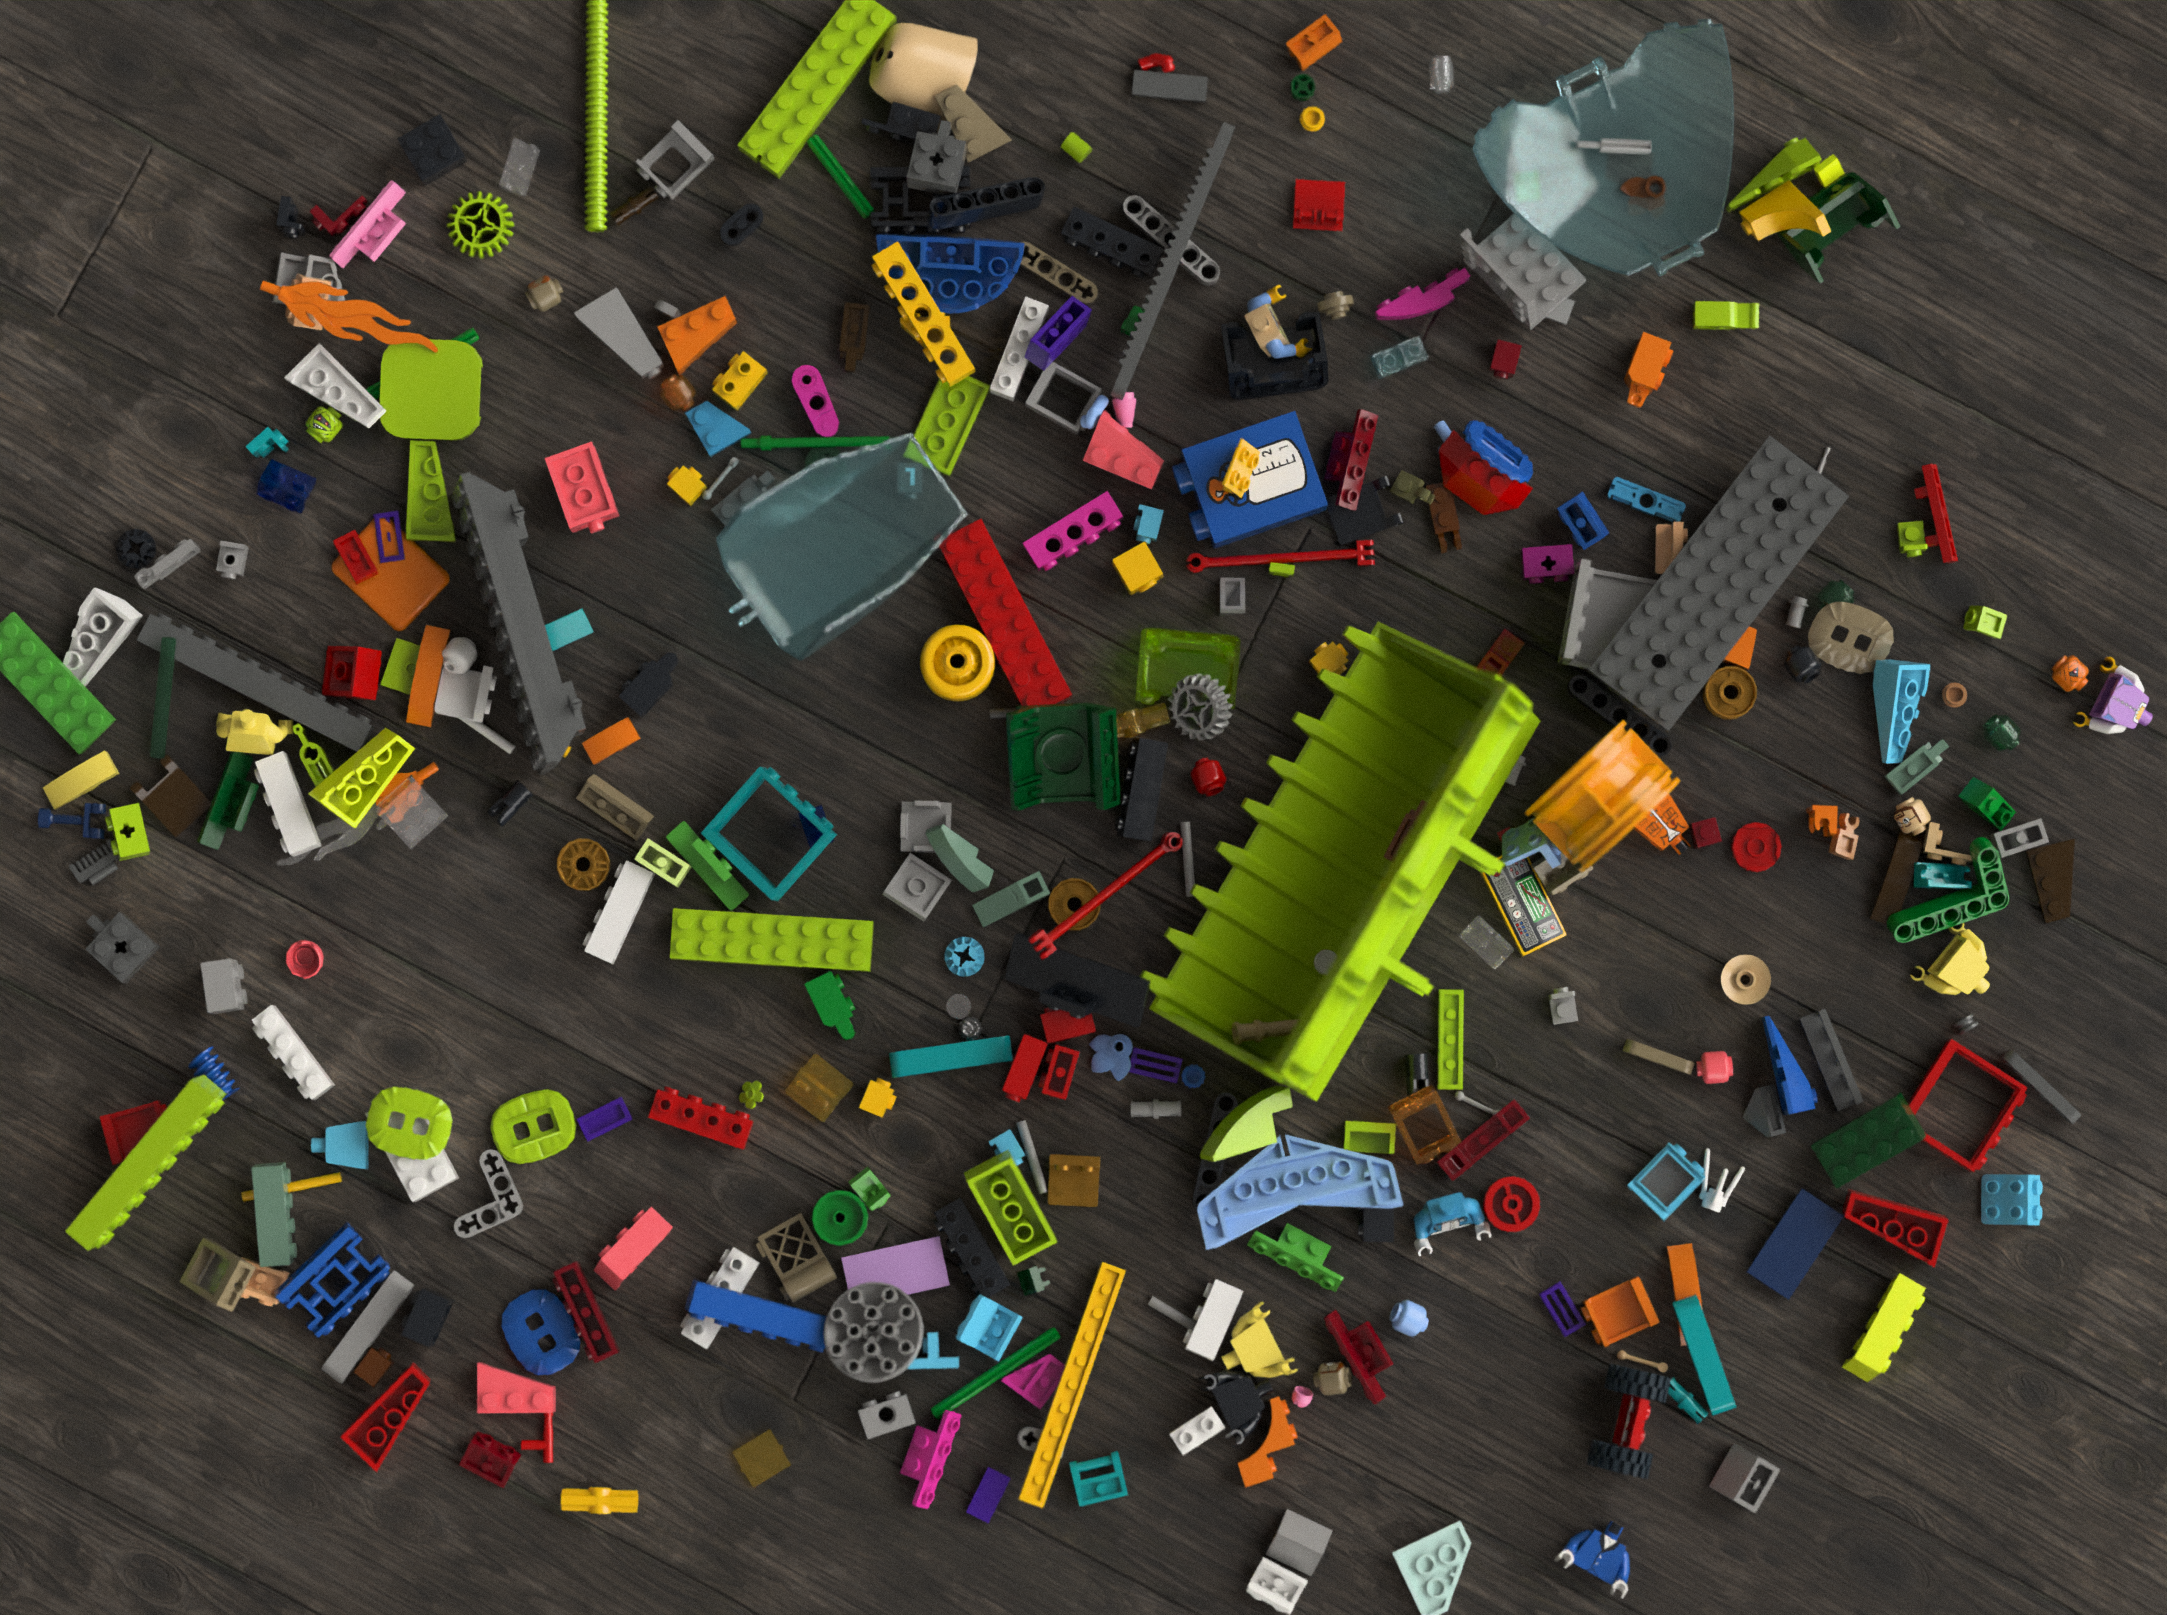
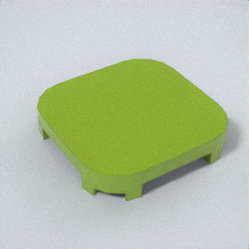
M429 339L438 348L436 353L419 343L390 344L384 351L381 361L380 405L386 412L380 417V420L385 430L393 436L405 439L457 441L471 435L479 426L481 419L479 413L481 367H483L482 358L476 349L468 343L457 340Z

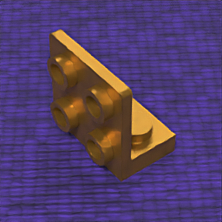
M1050 1154L1048 1204L1097 1207L1100 1157Z

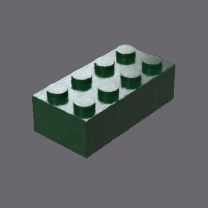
M1900 1092L1816 1140L1811 1147L1837 1189L1922 1141L1927 1135Z

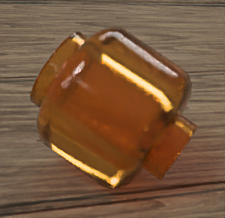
M673 374L660 384L661 390L659 395L672 411L681 408L684 412L695 403L693 398L696 395V389L684 375L676 376V374Z

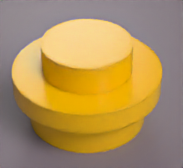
M1313 106L1304 109L1300 115L1302 127L1311 132L1319 130L1325 121L1322 110Z

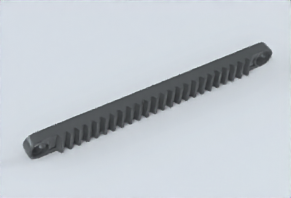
M1223 122L1213 148H1207V157L1202 159L1203 167L1198 169L1200 176H1195L1194 183L1196 185L1191 186L1190 192L1192 194H1188V203L1183 205L1185 212H1180L1179 219L1181 221L1176 222L1175 228L1177 230L1172 232L1174 240L1168 241L1170 249H1165L1164 256L1166 258H1161L1160 265L1162 267L1157 268L1158 276H1154V285L1149 287L1151 294L1145 297V301L1148 304H1142L1141 310L1144 313L1138 314L1140 322L1134 323L1136 331H1131L1130 338L1132 340L1127 341L1126 347L1128 349L1123 350L1122 356L1125 359L1119 360L1121 370L1111 393V396L1123 400L1236 126Z

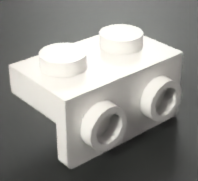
M1263 1557L1250 1579L1246 1591L1253 1598L1263 1600L1272 1605L1277 1611L1291 1614L1295 1603L1306 1586L1307 1580Z

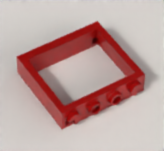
M1948 1039L1907 1103L1914 1115L1954 1053L2014 1090L1969 1161L1928 1134L1922 1140L1966 1170L1975 1172L1976 1169L1980 1170L1983 1164L1986 1163L1987 1157H1985V1154L1989 1148L1994 1149L2001 1138L1998 1134L2003 1127L2007 1128L2012 1122L2014 1115L2011 1113L2015 1107H2021L2024 1103V1099L2027 1096L2025 1091L2028 1087L1953 1039Z

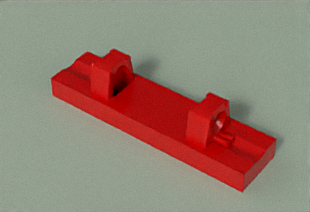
M1924 465L1922 470L1926 486L1916 488L1914 491L1916 498L1929 497L1937 534L1925 537L1927 547L1939 545L1943 563L1957 562L1958 558L1937 465Z

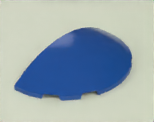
M877 234L878 253L897 241L899 242L940 312L943 313L968 312L997 298L1008 287V284L1018 272L1025 243L970 237ZM897 267L889 272V276L893 279H899L903 275V270ZM906 289L902 295L913 299L916 296V292L913 289Z

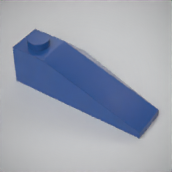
M1770 1016L1762 1017L1783 1115L1815 1109L1814 1104L1818 1103L1815 1088L1811 1089L1810 1083Z

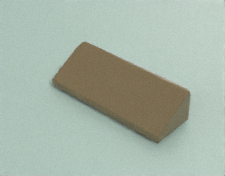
M595 774L587 779L576 797L577 800L636 841L654 817L647 810Z

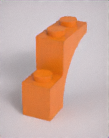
M1279 1396L1269 1399L1271 1405V1424L1264 1442L1252 1455L1237 1462L1245 1487L1273 1479V1472H1276L1277 1469L1273 1457L1267 1458V1454L1295 1445L1293 1439L1298 1438L1294 1424L1288 1425L1285 1416L1290 1414L1286 1400L1281 1401Z

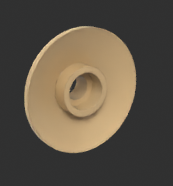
M1739 955L1732 958L1724 966L1721 973V986L1724 993L1729 999L1738 1004L1748 1005L1760 1001L1767 994L1771 985V975L1767 965L1761 959L1752 955ZM1746 975L1749 977L1747 985L1741 983V976Z

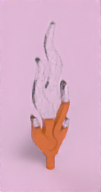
M435 762L418 772L396 773L356 828L348 825L340 818L315 827L320 842L329 836L343 833L340 839L321 848L315 856V860L319 861L325 854L353 845L362 839L378 815L388 806L394 805L392 810L381 818L376 827L378 830H381L386 824L403 815L412 804L418 789L424 783L423 780L439 771ZM312 850L295 857L291 856L277 861V865L285 866L298 863Z

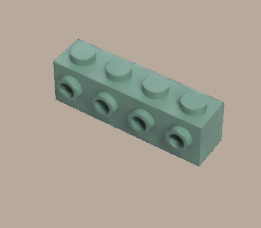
M286 1162L255 1164L251 1168L260 1267L290 1265L294 1262V1258H297V1245L292 1243V1233H295L294 1218H290V1208H293L292 1193H288V1183H291L290 1169L286 1168Z

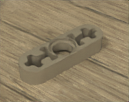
M1626 1039L1623 1051L1688 1075L1692 1074L1695 1065L1694 1062L1629 1039Z

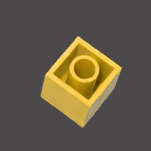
M1145 541L1112 559V564L1130 596L1138 591L1142 593L1157 584L1156 581L1163 578V572Z

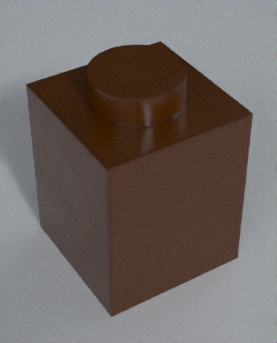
M373 1347L355 1369L354 1373L371 1386L376 1387L394 1364V1361L390 1359L392 1355L382 1347H379V1349Z

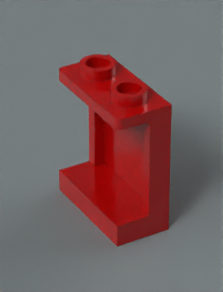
M157 1100L149 1104L100 1116L112 1165L121 1164L166 1111V1104L162 1105L161 1101Z

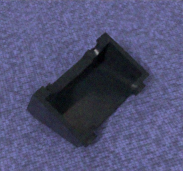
M1304 312L1296 318L1295 326L1283 328L1290 344L1296 345L1302 338L1308 339L1305 346L1312 348V350L1303 358L1298 357L1296 354L1284 358L1268 357L1257 343L1253 333L1246 332V327L1239 322L1221 324L1231 397L1237 400L1312 391L1325 387L1328 384V360L1320 313Z

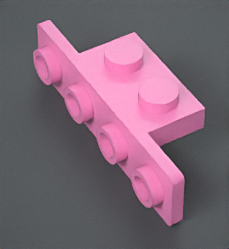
M391 180L382 189L373 203L367 207L363 215L350 228L340 243L335 246L329 257L341 268H344L357 251L360 250L375 262L406 224L391 212L403 197L405 191Z

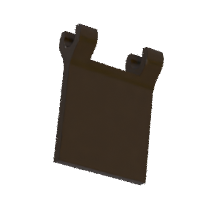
M166 755L159 761L169 771L164 778L148 792L139 781L133 784L130 789L176 838L211 806L212 802L180 769L169 755Z

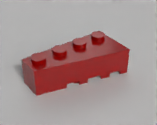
M414 1362L341 1434V1438L376 1472L430 1384L431 1379Z

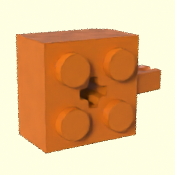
M1645 332L1642 333L1624 378L1627 387L1630 388L1627 404L1641 408L1646 397L1653 390L1657 391L1660 388L1665 373L1661 372L1662 367L1666 368L1667 364H1669L1673 350L1669 349L1672 342Z

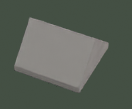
M1287 1509L1266 1555L1312 1576L1323 1556L1332 1530Z

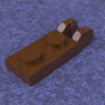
M1443 482L1426 485L1425 488L1435 495L1431 505L1429 504L1441 553L1447 552V543L1443 533L1448 532L1453 534V543L1456 550L1462 549L1458 531L1460 527L1453 493L1444 487Z

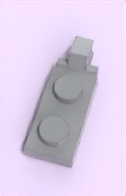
M192 539L182 540L175 545L174 551L168 555H161L154 561L152 567L142 568L134 577L145 590L154 582L164 579L201 552L199 546Z

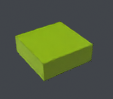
M1270 562V575L1291 578L1294 575L1295 565Z

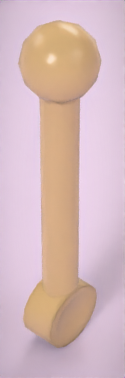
M1624 1350L1617 1353V1357L1620 1360L1628 1359L1658 1368L1660 1372L1668 1370V1365L1664 1362L1655 1363L1628 1355Z

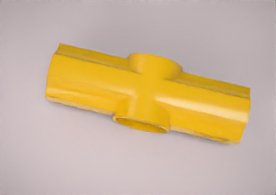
M606 1487L562 1489L561 1511H588V1513L610 1514L611 1512L633 1513L638 1510V1490H611V1488Z

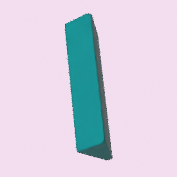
M582 608L545 625L552 651L594 633Z

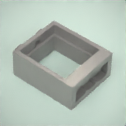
M1052 362L1042 372L1026 400L1025 406L1078 435L1080 430H1086V428L1080 425V419L1083 415L1087 414L1096 398L1101 394V388ZM1055 374L1092 394L1075 425L1038 405Z

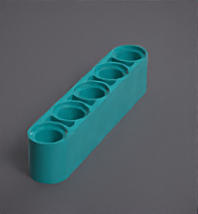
M1002 1036L889 1053L892 1078L1013 1061L1010 1036Z
M1694 1294L1672 1302L1712 1416L1736 1408L1697 1295Z

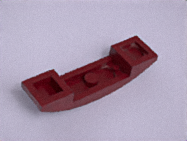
M1513 1099L1438 1160L1437 1163L1449 1178L1454 1181L1496 1145L1527 1122L1530 1117L1518 1102Z

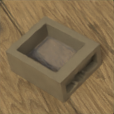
M203 1238L180 1283L215 1305L233 1312L256 1267L220 1244Z

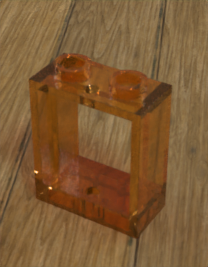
M1432 1084L1387 1107L1412 1159L1417 1165L1428 1163L1437 1154L1452 1151L1457 1144L1461 1143L1453 1123ZM1435 1103L1449 1135L1417 1151L1402 1119Z

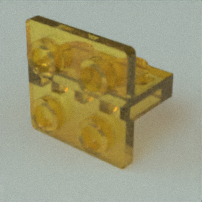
M814 1054L807 1064L795 1075V1079L787 1087L785 1093L821 1122H824L852 1088L853 1082L819 1055Z

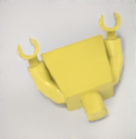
M249 709L233 711L232 715L218 713L216 722L217 735L221 738L228 737L226 751L273 755L275 743L281 742L288 734H293V720H278L277 727L271 722L267 714L254 713Z
M1964 923L1960 924V929L1950 927L1949 931L1956 936L1927 970L1930 974H1925L1922 967L1915 966L1923 974L1920 978H1915L1911 974L1910 976L1914 981H1924L1926 986L1940 994L1958 995L1960 992L1968 995L1973 989L1982 994L1990 985L1983 978L1989 970V966L1985 962L1987 956L1984 943L1970 929L1966 930Z
M1259 1302L1252 1310L1239 1318L1231 1332L1232 1339L1230 1342L1234 1350L1221 1357L1227 1370L1242 1364L1246 1373L1250 1372L1254 1377L1273 1378L1297 1372V1369L1291 1370L1288 1366L1289 1362L1294 1361V1358L1284 1360L1264 1320L1269 1315L1270 1310L1266 1313L1261 1312L1260 1306L1264 1302Z

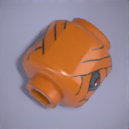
M2064 655L2051 668L2054 671L2052 673L2053 680L2066 692H2070L2073 689L2080 691L2089 681L2085 678L2088 675L2089 669L2074 655L2068 657Z

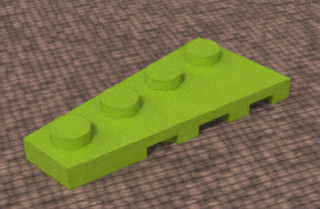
M410 440L406 540L456 542L435 441Z

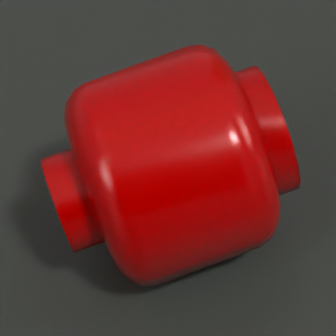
M1208 758L1198 760L1190 773L1196 790L1208 797L1223 791L1227 781L1221 764L1217 760H1209Z

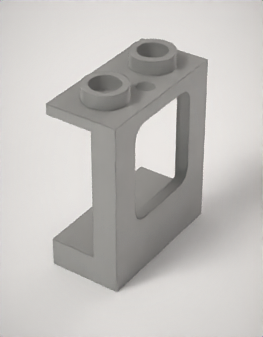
M679 120L671 126L672 130L641 161L639 159L636 160V164L639 167L636 171L646 181L650 178L656 184L654 189L663 198L668 196L671 200L714 160L713 154ZM670 147H674L691 163V167L671 187H666L650 171V167Z

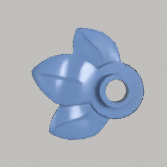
M1105 1034L1096 1036L1089 1043L1091 1048L1096 1051L1091 1060L1092 1072L1102 1073L1111 1070L1117 1081L1122 1080L1131 1068L1129 1058L1133 1049L1131 1039L1124 1034H1117L1113 1037ZM1118 1042H1121L1123 1044V1049L1121 1051H1118L1116 1049V1044Z

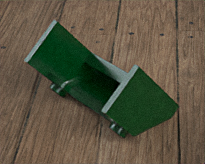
M1849 172L1843 174L1809 198L1824 214L1831 230L1830 233L1823 237L1812 230L1788 229L1777 232V234L1800 267L1820 284L1824 281L1818 270L1824 261L1822 249L1858 224L1865 228H1875L1885 220L1896 230L1900 228V225L1886 197L1859 175Z

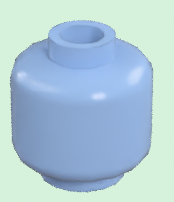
M1409 1300L1396 1303L1389 1317L1395 1330L1410 1337L1416 1336L1419 1332H1424L1429 1322V1319L1426 1318L1425 1308Z

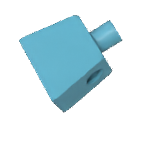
M367 1121L326 1127V1138H312V1153H326V1163L369 1169V1139L365 1126Z

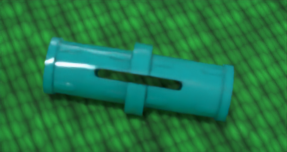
M1672 1377L1670 1384L1675 1390L1669 1386L1668 1394L1678 1403L1677 1407L1679 1409L1683 1408L1696 1424H1699L1702 1418L1696 1411L1703 1418L1709 1412L1695 1401L1694 1395L1691 1392L1688 1393Z

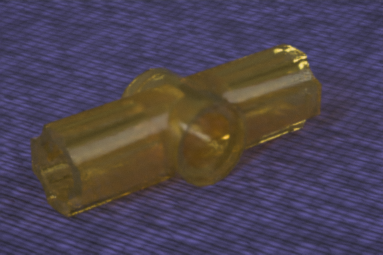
M1165 702L1139 710V708L1118 714L1116 716L1117 739L1134 737L1145 733L1146 730L1170 724Z

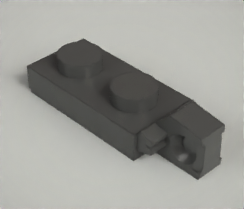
M769 471L759 478L753 475L711 509L712 512L729 529L765 498V495L769 493L766 487L775 480Z

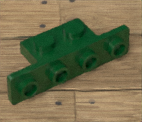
M231 751L198 837V843L218 850L227 827L242 832L259 785L245 780L253 761L252 756L242 752Z

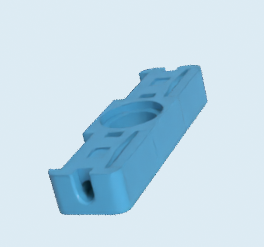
M1619 477L1613 479L1607 494L1608 499L1612 496L1614 500L1627 505L1631 504L1630 508L1651 516H1654L1656 513V516L1671 522L1673 520L1680 522L1686 507L1685 503ZM1644 494H1648L1653 498V505L1649 508H1644L1640 505L1639 499Z

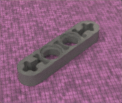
M2009 1049L2002 1056L2003 1062L2068 1123L2073 1125L2081 1117V1114L2017 1053Z

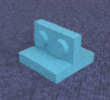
M928 1332V1337L923 1338V1353H928V1357H916L908 1367V1369L959 1368V1356L939 1357V1332Z

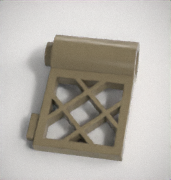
M802 1213L757 1237L759 1243L755 1245L763 1258L768 1256L783 1284L780 1290L786 1301L791 1299L794 1303L837 1279L833 1268L825 1257ZM798 1221L801 1222L804 1228L801 1239L788 1235L790 1226ZM785 1229V1233H784V1234L778 1233V1232H780V1231H782V1230ZM806 1233L811 1241L805 1240ZM773 1235L783 1237L779 1251L769 1249L765 1240ZM786 1239L800 1242L796 1256L783 1252ZM804 1243L813 1245L818 1253L810 1259L800 1257ZM772 1253L778 1254L777 1260ZM786 1256L795 1259L793 1268L783 1274L779 1267L781 1257ZM799 1260L804 1261L802 1264L797 1266Z

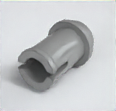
M1793 596L1792 600H1789L1791 606L1785 625L1801 629L1805 608L1809 606L1807 604L1808 599Z
M1519 757L1507 777L1506 783L1513 786L1516 785L1522 766H1526V763H1524L1525 757Z

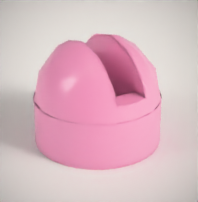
M1296 1386L1292 1393V1401L1294 1404H1298V1407H1306L1311 1402L1314 1394L1306 1387Z

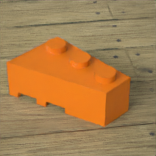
M726 296L664 323L658 326V329L679 375H681L711 345L715 344L737 321Z

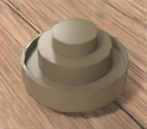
M1343 291L1333 292L1324 295V301L1317 303L1319 313H1325L1326 316H1331L1332 320L1346 317V312L1350 311L1349 307L1354 305L1352 295H1344Z

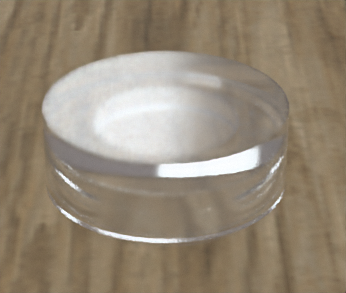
M955 994L947 1001V1012L955 1019H963L971 1011V1002L965 995Z

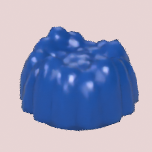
M1191 1064L1182 1071V1082L1189 1088L1200 1087L1204 1083L1205 1072L1202 1067Z

